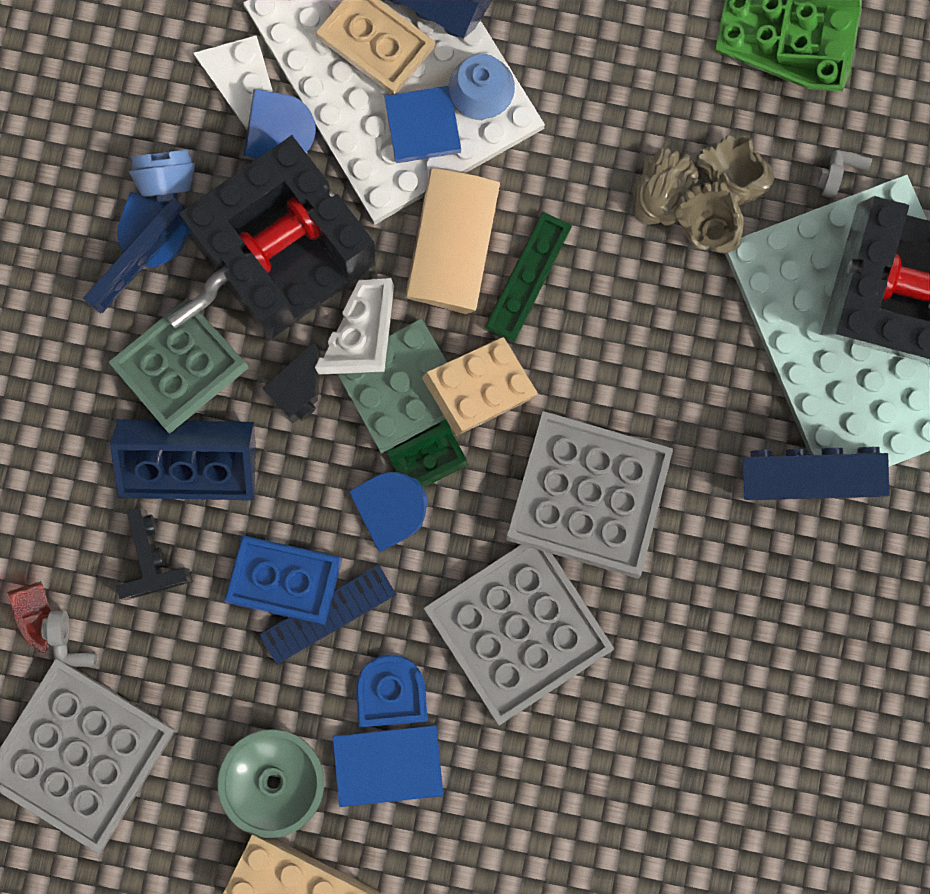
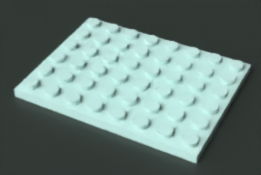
M908 175L741 237L738 248L725 253L809 455H821L822 448H843L844 454H857L858 447H880V453H888L890 467L930 451V364L820 335L857 204L873 196H878L908 204L910 206L907 215L927 220Z

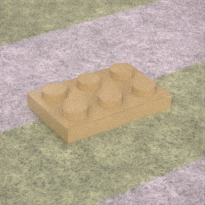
M343 0L316 32V36L320 41L392 95L400 91L436 47L433 39L381 0Z
M504 337L430 370L422 377L456 436L533 399L538 394Z

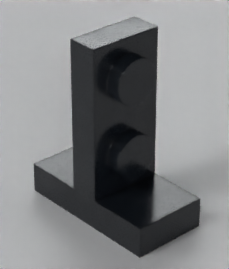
M141 508L126 511L143 578L117 585L119 599L130 600L193 582L190 569L185 567L162 573L161 568L165 567L166 563L162 549L155 546L153 535L157 534V527L153 515H148L147 511Z

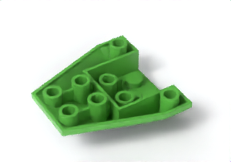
M725 0L716 52L807 89L842 92L851 73L862 0Z

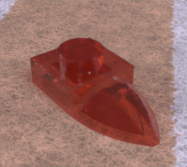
M42 582L8 591L7 594L21 635L35 650L42 654L46 653L50 645L48 640L42 637V621L44 618H48L50 607Z

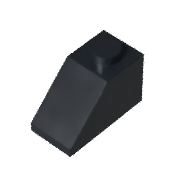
M314 343L262 388L292 423L298 418L300 421L305 420L316 409L314 404L318 401L320 374H318L315 366L321 354Z

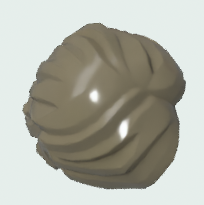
M727 135L725 139H721L720 143L715 142L713 146L702 149L696 158L698 166L702 168V173L707 175L708 180L712 184L717 181L719 183L723 182L727 185L729 191L739 195L740 201L738 205L755 201L769 191L774 181L770 165L762 160L758 152L753 155L752 139L747 136H742L739 140H736L734 137Z
M660 148L654 156L645 157L643 161V174L639 176L638 182L635 183L633 189L635 217L639 222L646 225L658 223L672 225L676 223L678 219L675 216V211L679 207L681 196H686V192L688 190L691 191L692 186L701 187L703 184L700 175L701 168L696 166L694 160H690L688 154H684L679 160L678 151L674 150L671 152L669 148Z
M717 181L712 184L708 182L704 183L703 188L692 186V190H688L686 196H681L675 216L681 225L684 226L686 237L699 250L710 248L717 252L729 253L738 248L744 226V217L738 206L740 198L738 194L729 191L725 183Z

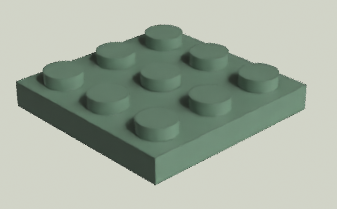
M188 298L109 361V364L169 434L249 368L246 362L200 312L175 329L168 317L190 302Z
M422 318L388 336L384 372L337 374L381 453L446 419L422 377L428 371L446 364L447 361Z

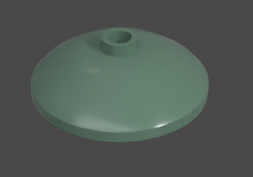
M262 730L244 737L227 753L219 771L218 794L225 813L240 829L251 835L254 834L263 838L282 837L299 830L316 813L324 793V772L317 754L302 738L283 730ZM270 775H276L280 778L279 787L273 788L269 785L268 778Z

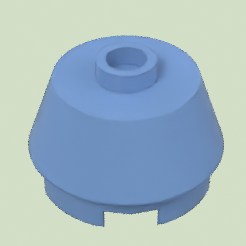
M476 54L465 59L456 66L449 80V95L453 104L463 115L474 120L482 121L501 114L510 105L515 93V82L509 68L503 62L488 54Z
M189 150L131 157L132 170L129 173L142 197L156 195L157 202L171 200L173 197L177 199L176 193L191 191L196 163H192Z

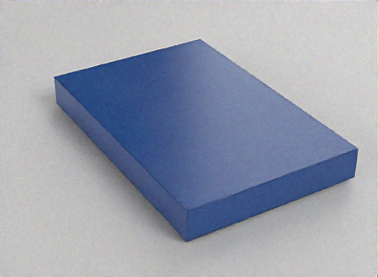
M242 535L224 602L325 626L342 558Z
M437 725L333 736L339 807L444 796Z

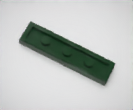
M542 211L484 327L485 331L500 338L504 337L506 341L512 344L515 343L572 228L571 224Z

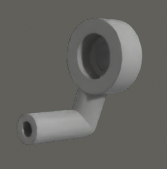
M841 150L834 151L831 155L829 168H822L819 175L817 188L822 189L821 196L835 199L844 173L843 165L869 171L872 158Z
M50 611L48 618H44L42 621V637L48 640L50 646H53L54 661L59 659L72 667H96V653L67 652L69 638V616L67 611Z

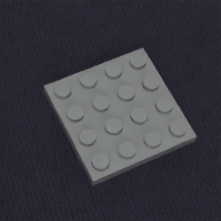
M543 411L506 540L639 579L642 574L673 448Z
M524 545L518 546L424 608L498 725L515 716L614 650L611 642L553 554Z
M55 659L0 747V793L99 854L105 848L176 729L59 659Z

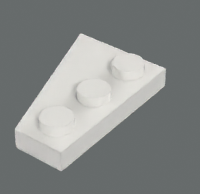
M257 35L194 53L199 64L209 75L213 84L221 92L246 130L248 128L253 89L273 92Z
M391 278L358 281L342 312L344 318L337 332H332L328 340L330 346L324 358L320 357L315 366L318 374L384 372L394 284Z

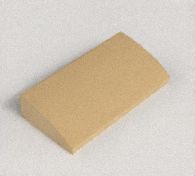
M430 169L405 298L463 314L476 311L500 182L456 171Z

